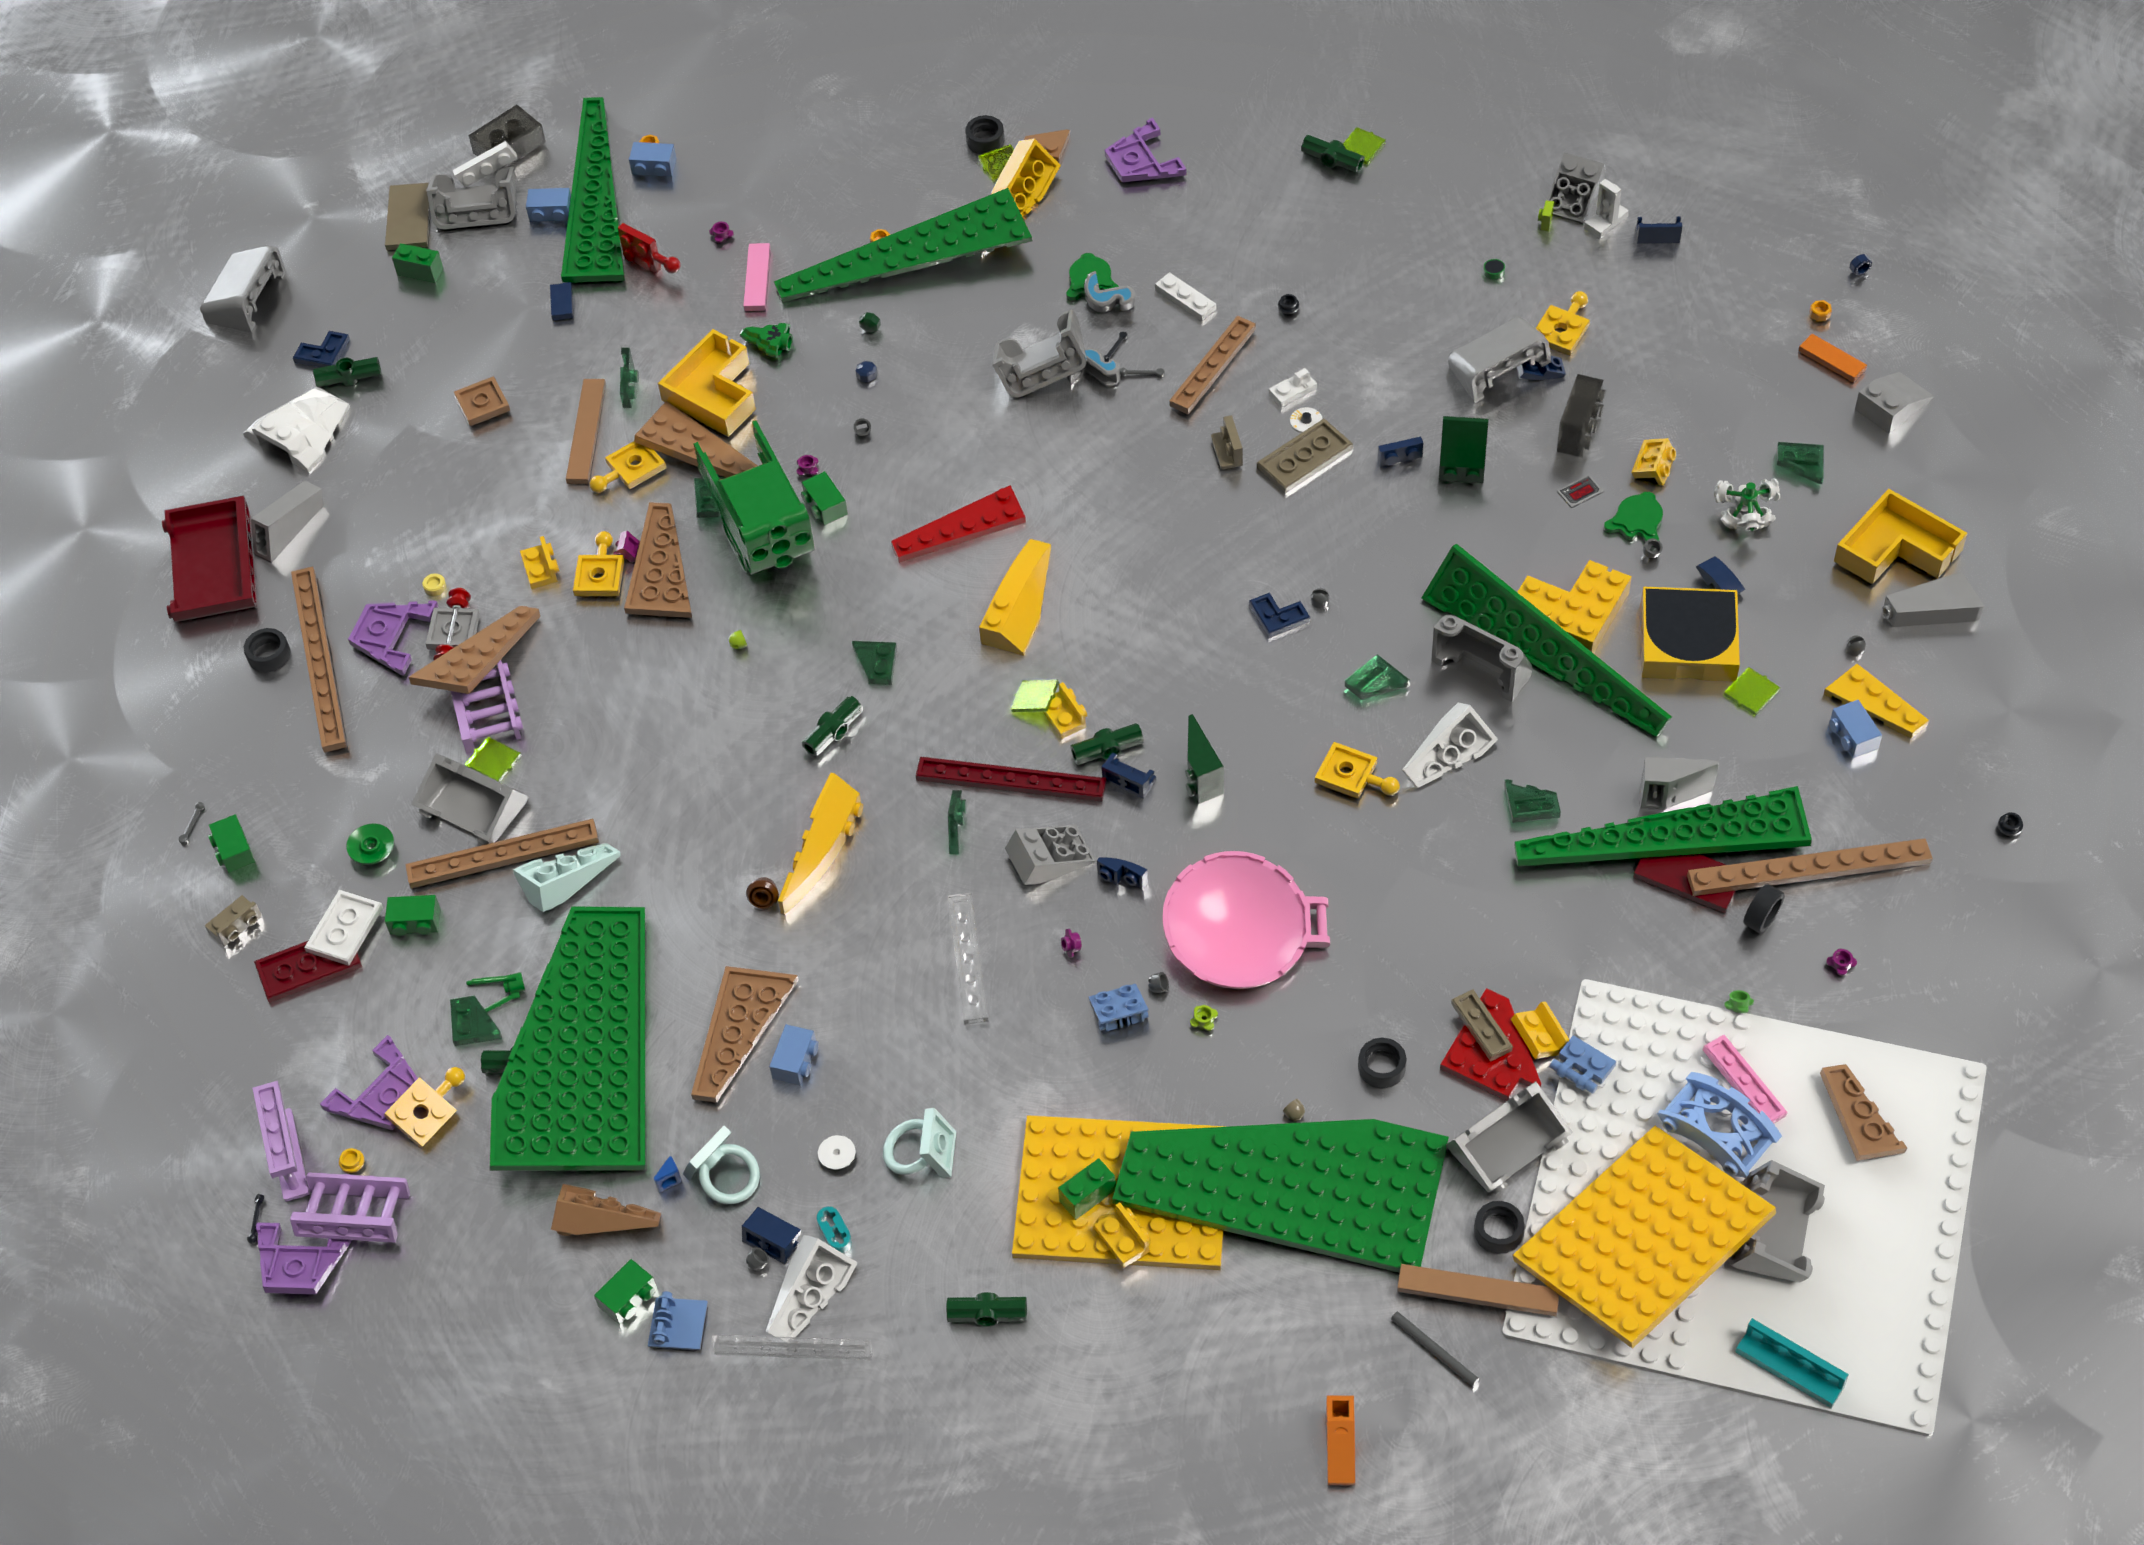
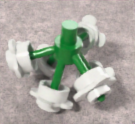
M1773 478L1771 481L1762 480L1758 491L1755 489L1756 485L1752 482L1747 483V485H1740L1738 491H1733L1732 484H1729L1728 481L1723 483V481L1719 480L1714 488L1716 503L1731 501L1738 505L1736 509L1728 508L1727 511L1722 510L1721 514L1723 517H1721V521L1730 529L1740 530L1743 526L1746 531H1755L1767 527L1776 519L1775 515L1771 514V509L1759 506L1757 496H1760L1766 502L1771 499L1778 501L1780 499V489L1777 479ZM1740 511H1742V512L1748 511V513L1742 515V514L1740 513Z

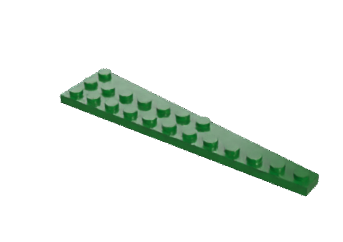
M583 98L561 279L562 283L625 281L604 98Z
M1006 188L774 281V284L782 302L811 296L815 293L827 292L830 288L838 286L844 288L848 287L850 283L858 281L864 283L868 282L871 278L879 276L882 278L934 266L938 263L950 262L961 256L971 257L977 252L995 251L994 248L1007 246L1008 248L1032 242L1033 239L1009 188Z
M1458 544L1451 547L1421 599L1443 612L1448 611L1456 617L1518 647L1533 665L1561 681L1565 680L1574 685V689L1591 695L1593 700L1600 704L1608 705L1612 708L1613 712L1626 717L1630 722L1657 737L1662 733L1671 720V715Z
M1795 786L1770 791L1768 795L1756 797L1755 794L1746 796L1745 800L1735 802L1732 799L1724 800L1720 805L1703 804L1693 808L1688 807L1628 819L1627 823L1615 825L1614 822L1604 824L1603 828L1591 829V827L1581 828V832L1572 834L1561 832L1554 835L1515 841L1514 849L1517 866L1807 847L1811 846L1812 838L1799 788Z

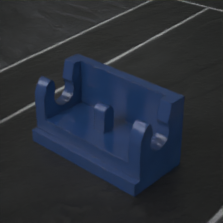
M1676 216L1675 223L1643 224L1642 217H1637V244L1680 243L1682 233L1681 216Z
M1112 753L1101 766L1102 777L1106 778V782L1144 799L1156 781V776L1153 775L1155 771L1150 769L1147 773L1120 762L1116 758L1117 754Z
M757 1207L742 1225V1242L753 1248H761L768 1256L783 1264L787 1263L789 1257L799 1245V1242L796 1240L801 1234V1229L760 1207Z

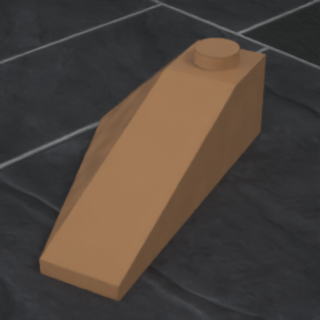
M563 1184L556 1202L551 1230H555L560 1235L570 1236L572 1234L581 1235L658 1227L661 1213L635 1204L623 1206L617 1201V1198L610 1196L608 1199H602L595 1196L596 1191Z

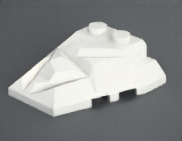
M316 386L257 419L243 435L258 445L267 440L289 453L292 464L309 472L323 459L326 453L325 447L328 442H332L334 438L333 432L335 428L340 427L350 405Z

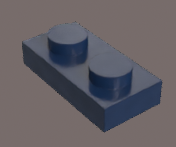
M1421 436L1378 446L1377 461L1379 466L1394 465L1422 458L1424 443Z

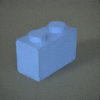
M633 142L629 157L631 172L635 175L672 177L677 160L674 144Z
M570 188L528 189L526 210L529 222L568 221L571 200Z
M1859 700L1833 709L1829 721L1830 728L1834 733H1837L1843 748L1849 751L1853 758L1879 749L1882 734Z
M785 1025L769 1066L772 1079L801 1086L803 1078L809 1075L811 1057L815 1056L818 1051L819 1042L816 1041L813 1030Z

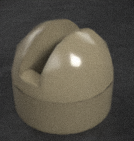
M1297 1098L1283 1109V1113L1290 1120L1298 1121L1303 1118L1305 1108Z

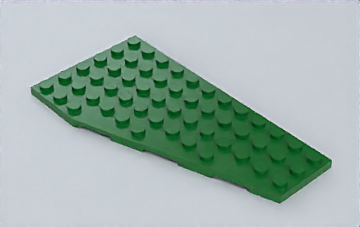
M571 906L561 930L560 938L536 990L528 1015L516 1038L498 1087L492 1096L490 1171L645 1170V907Z
M1376 1119L1132 1131L1115 1187L1112 1204L1120 1202L1125 1207L1400 1273L1401 1264L1421 1267L1449 1137Z

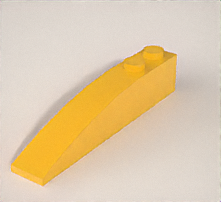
M1036 139L1019 141L1003 168L991 194L1009 188L1023 217L1032 210L1035 203L1042 200L1061 165Z
M1029 539L1004 576L979 626L981 644L1024 656L1041 619L1051 544Z
M830 772L810 815V819L813 820L811 828L804 831L802 851H797L793 859L794 873H788L779 896L778 904L780 913L786 915L822 878L834 862L847 837L852 835L855 826L854 822L863 812L860 793L835 773Z

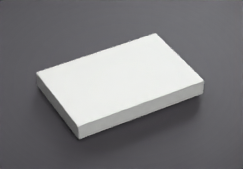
M338 890L304 947L306 952L349 966L382 911V903Z

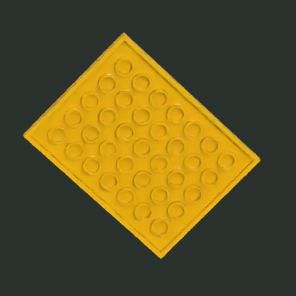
M1027 1115L1012 1258L1120 1264L1094 1229V1224L1116 1211V1204H1112L1114 1192L1075 1220L1060 1203L1058 1187L1098 1158L1115 1175L1117 1184L1132 1131L1227 1126ZM1129 1208L1136 1218V1224L1139 1228L1144 1227L1151 1239L1149 1241L1150 1252L1130 1265L1221 1270L1224 1230Z
M1655 1125L1513 1254V1260L1633 1349L1776 1214V1207Z

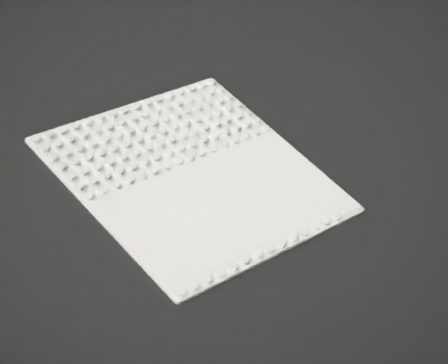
M1584 979L1580 986L1569 1040L1573 1035L1614 1059L1616 1066L1602 1084L1592 1079V1082L1598 1085L1597 1090L1593 1094L1586 1089L1582 1091L1577 1088L1576 1083L1565 1077L1563 1079L1560 1077L1554 1107L1573 1133L1566 1137L1569 1142L1556 1150L1553 1146L1542 1154L1522 1246L1655 1125L1725 1172L1721 1164L1701 1146L1686 1137L1668 1132L1662 1126V1121L1657 1115L1660 1110L1666 1109L1688 1083L1686 1077L1691 1072L1716 1078L1719 1080L1718 1085L1728 1090L1732 1087L1703 1051V1047L1706 1044L1725 1035L1788 1112L1786 1117L1774 1123L1782 1137L1777 1143H1772L1749 1170V1173L1773 1160L1825 1185L1823 1206L1809 1215L1802 1256L1808 1257L1811 1260L1813 1270L1807 1280L1794 1282L1737 1269L1729 1265L1727 1259L1633 1349L1560 1295L1557 1316L1507 1309L1502 1334L1507 1338L1931 1436L1935 1427L1987 1069L1986 1065ZM1843 1064L1849 1067L1865 1089L1864 1094L1869 1101H1874L1879 1108L1878 1113L1893 1127L1895 1130L1893 1133L1899 1142L1903 1141L1907 1146L1905 1153L1860 1161L1856 1160L1820 1075L1822 1068ZM1572 1068V1070L1576 1071L1577 1073L1581 1075L1584 1074L1576 1068ZM1726 1109L1716 1113L1704 1112L1711 1131L1735 1133L1731 1125V1112ZM1738 1119L1740 1127L1742 1126V1124L1745 1125L1741 1120ZM1757 1139L1750 1142L1752 1148L1757 1144ZM1741 1144L1742 1154L1740 1158L1738 1153L1736 1151H1733L1735 1155L1741 1160V1162L1748 1155L1743 1144ZM1731 1176L1741 1184L1745 1179L1744 1177ZM1517 1264L1514 1282L1547 1286ZM1752 1318L1849 1374L1845 1388L1832 1409L1735 1352L1736 1347L1746 1334L1748 1323Z

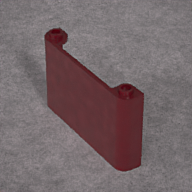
M238 496L164 510L165 519L162 520V527L164 533L168 532L170 536L174 600H170V605H167L169 619L173 618L174 622H180L257 607L251 520L245 497Z

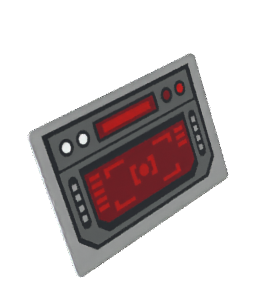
M1587 475L1558 490V493L1571 507H1574L1604 490L1590 475Z

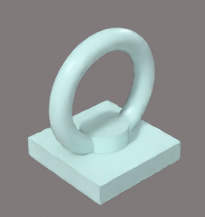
M935 1108L925 1109L924 1120L911 1119L905 1121L890 1132L883 1147L884 1162L891 1171L900 1175L916 1173L929 1164L942 1178L951 1177L957 1131ZM909 1130H922L919 1154L921 1158L914 1163L906 1165L896 1162L893 1157V1148L900 1136Z
M725 1126L689 1161L683 1175L690 1181L699 1172L700 1184L710 1198L722 1204H737L745 1201L755 1192L759 1184L760 1170L755 1157L747 1149L735 1144H725L731 1134V1131ZM725 1154H733L742 1158L749 1168L750 1177L748 1184L743 1190L735 1194H725L718 1191L712 1185L709 1178V1171L716 1166Z

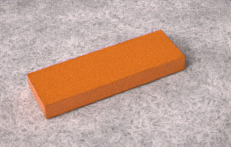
M1811 334L1799 346V352L1853 383L1866 371L1867 364L1814 334Z

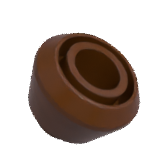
M761 877L749 884L746 890V897L753 906L767 909L777 903L779 892L773 880Z

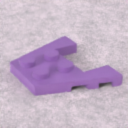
M1153 118L1148 119L1143 127L1138 126L1135 128L1133 134L1127 138L1122 137L1104 150L1105 157L1121 182L1187 175V169L1179 157L1159 164L1144 141L1161 135L1160 128Z
M433 600L428 601V604H418L417 601L409 602L408 605H396L395 603L366 604L348 641L351 646L404 676L412 661L411 655L394 651L393 648L408 619L413 618L431 622L433 609L439 607L438 603Z
M387 1035L372 1052L374 1056L386 1063L388 1067L355 1101L335 1088L320 1103L324 1111L389 1130H393L396 1127L384 1116V1113L418 1078L405 1061L391 1037Z
M257 1222L256 1230L261 1259L262 1284L265 1293L317 1294L352 1240L328 1239L326 1247L277 1245L282 1230L280 1223Z

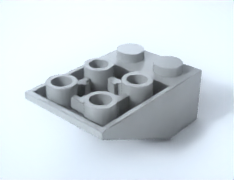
M1564 153L1547 199L1548 201H1554L1553 215L1584 223L1598 195L1599 184L1604 180L1606 174L1605 164Z
M1658 756L1645 757L1640 784V808L1667 809L1712 792L1714 790L1719 761L1661 758Z
M1076 824L1015 829L1005 847L1024 885L1046 883L1096 861Z

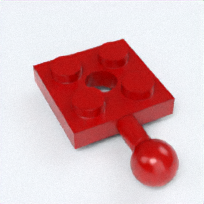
M625 223L618 227L623 256L628 261L634 262L645 270H650L656 274L662 269L661 264L664 265V269L668 273L673 274L679 271L681 267L679 259L673 256L667 258L659 254L654 238Z

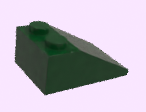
M1443 416L1439 466L1440 481L1484 483L1489 419Z
M1191 714L1188 716V769L1185 770L1188 783L1186 784V789L1190 797L1194 796L1197 803L1200 804L1224 794V766L1194 715Z

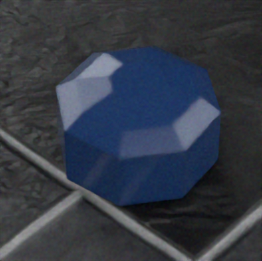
M1866 254L1858 255L1850 262L1849 268L1858 276L1865 274L1871 269L1872 260Z
M863 361L857 364L855 370L856 377L861 382H870L876 379L878 373L876 365L870 361Z

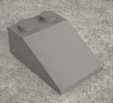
M1901 372L1875 379L1861 389L1858 393L1855 410L1887 433H1891L1930 402L1934 395Z

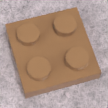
M494 376L454 391V396L470 426L511 411Z

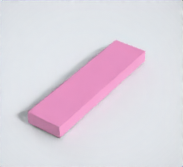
M770 243L749 244L744 311H766Z
M1725 1035L1718 1037L1703 1047L1704 1053L1729 1084L1750 1099L1748 1104L1758 1113L1763 1111L1773 1124L1786 1117L1788 1112Z

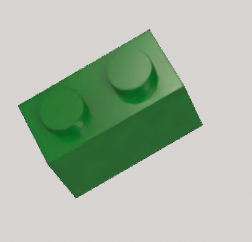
M400 243L392 257L397 276L436 283L444 269L439 251Z
M825 471L801 482L803 488L801 497L805 504H810L814 517L816 519L819 518L824 526L848 515L846 500Z
M236 814L209 824L212 834L208 835L212 847H217L219 850L215 853L219 865H225L228 873L255 863L252 851Z
M436 895L387 897L385 924L390 934L401 936L412 933L429 934L438 932L440 905Z
M1098 1158L1058 1187L1059 1201L1076 1220L1115 1191V1175Z
M630 1259L594 1294L598 1307L620 1325L625 1320L630 1319L635 1314L636 1309L654 1295L657 1287L653 1276Z

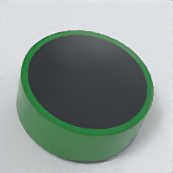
M1498 259L1488 260L1484 264L1483 273L1489 279H1500L1505 274V264Z

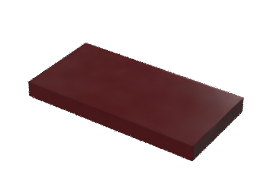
M1700 854L1641 858L1633 878L1726 913L1737 891L1693 896L1687 878L1688 870L1726 865Z
M308 941L258 959L254 963L269 1003L363 968L358 953H356L348 966L306 952L304 947Z

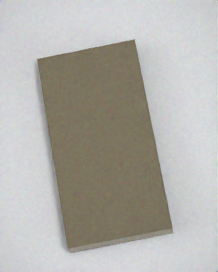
M429 183L390 185L385 237L386 250H397L400 243L421 248L428 247L430 207L426 190Z
M1322 419L1258 461L1257 468L1286 494L1351 451L1353 443L1326 419Z

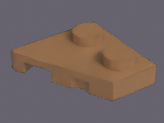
M1070 130L1025 136L1024 140L1036 139L1060 163L1070 138Z

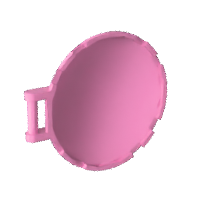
M1224 851L1207 855L1193 865L1190 864L1176 877V880L1167 892L1164 902L1163 930L1168 946L1174 956L1196 977L1210 984L1225 988H1254L1268 984L1283 976L1296 964L1305 948H1325L1330 946V937L1327 935L1326 908L1329 906L1328 898L1305 896L1303 891L1294 882V878L1284 868L1265 860L1263 856L1242 851ZM1310 909H1316L1318 935H1311Z

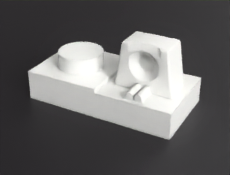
M1303 368L1299 372L1294 373L1293 377L1269 388V395L1282 408L1316 390L1317 383L1310 377L1307 369Z

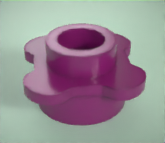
M722 221L715 223L709 230L710 235L715 237L716 242H722L734 235V232L729 229V225Z
M811 455L801 456L797 460V474L799 476L816 475L818 473V459Z
M1066 929L1065 936L1061 938V947L1063 951H1067L1069 958H1073L1074 952L1081 950L1082 943L1077 932L1072 933L1070 929Z
M1837 949L1832 957L1827 958L1826 963L1828 966L1835 968L1839 975H1846L1851 967H1856L1857 960L1853 958L1850 951Z

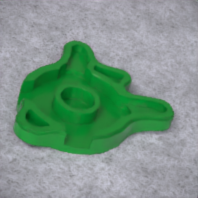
M1092 253L1082 254L1069 269L1071 286L1066 292L1067 299L1075 301L1080 297H1085V279L1089 273L1096 271L1099 290L1119 287L1111 278L1110 265Z
M1643 492L1627 497L1620 503L1616 515L1604 523V530L1607 533H1621L1627 540H1633L1636 536H1641L1645 542L1651 538L1659 540L1657 529L1660 527L1663 519V509L1656 500V496L1651 492Z

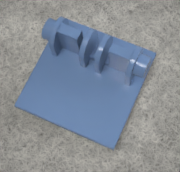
M1136 984L1124 985L1118 989L1107 992L1102 991L1096 995L1089 996V1000L1099 1020L1100 1031L1105 1030L1108 1032L1117 1029L1116 1020H1118V1024L1122 1028V1018H1125L1126 1024L1129 1026V1016L1132 1024L1144 1022L1145 1018H1149L1148 1007Z
M662 1292V1295L655 1300L648 1347L700 1350L708 1301L674 1299L671 1292Z

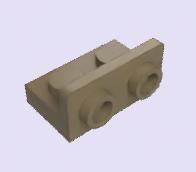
M1232 415L1223 417V426L1220 427V432L1211 434V440L1221 469L1243 466V448Z
M241 895L204 926L225 947L231 941L236 940L248 927L254 925L262 917V914L254 901L250 902Z

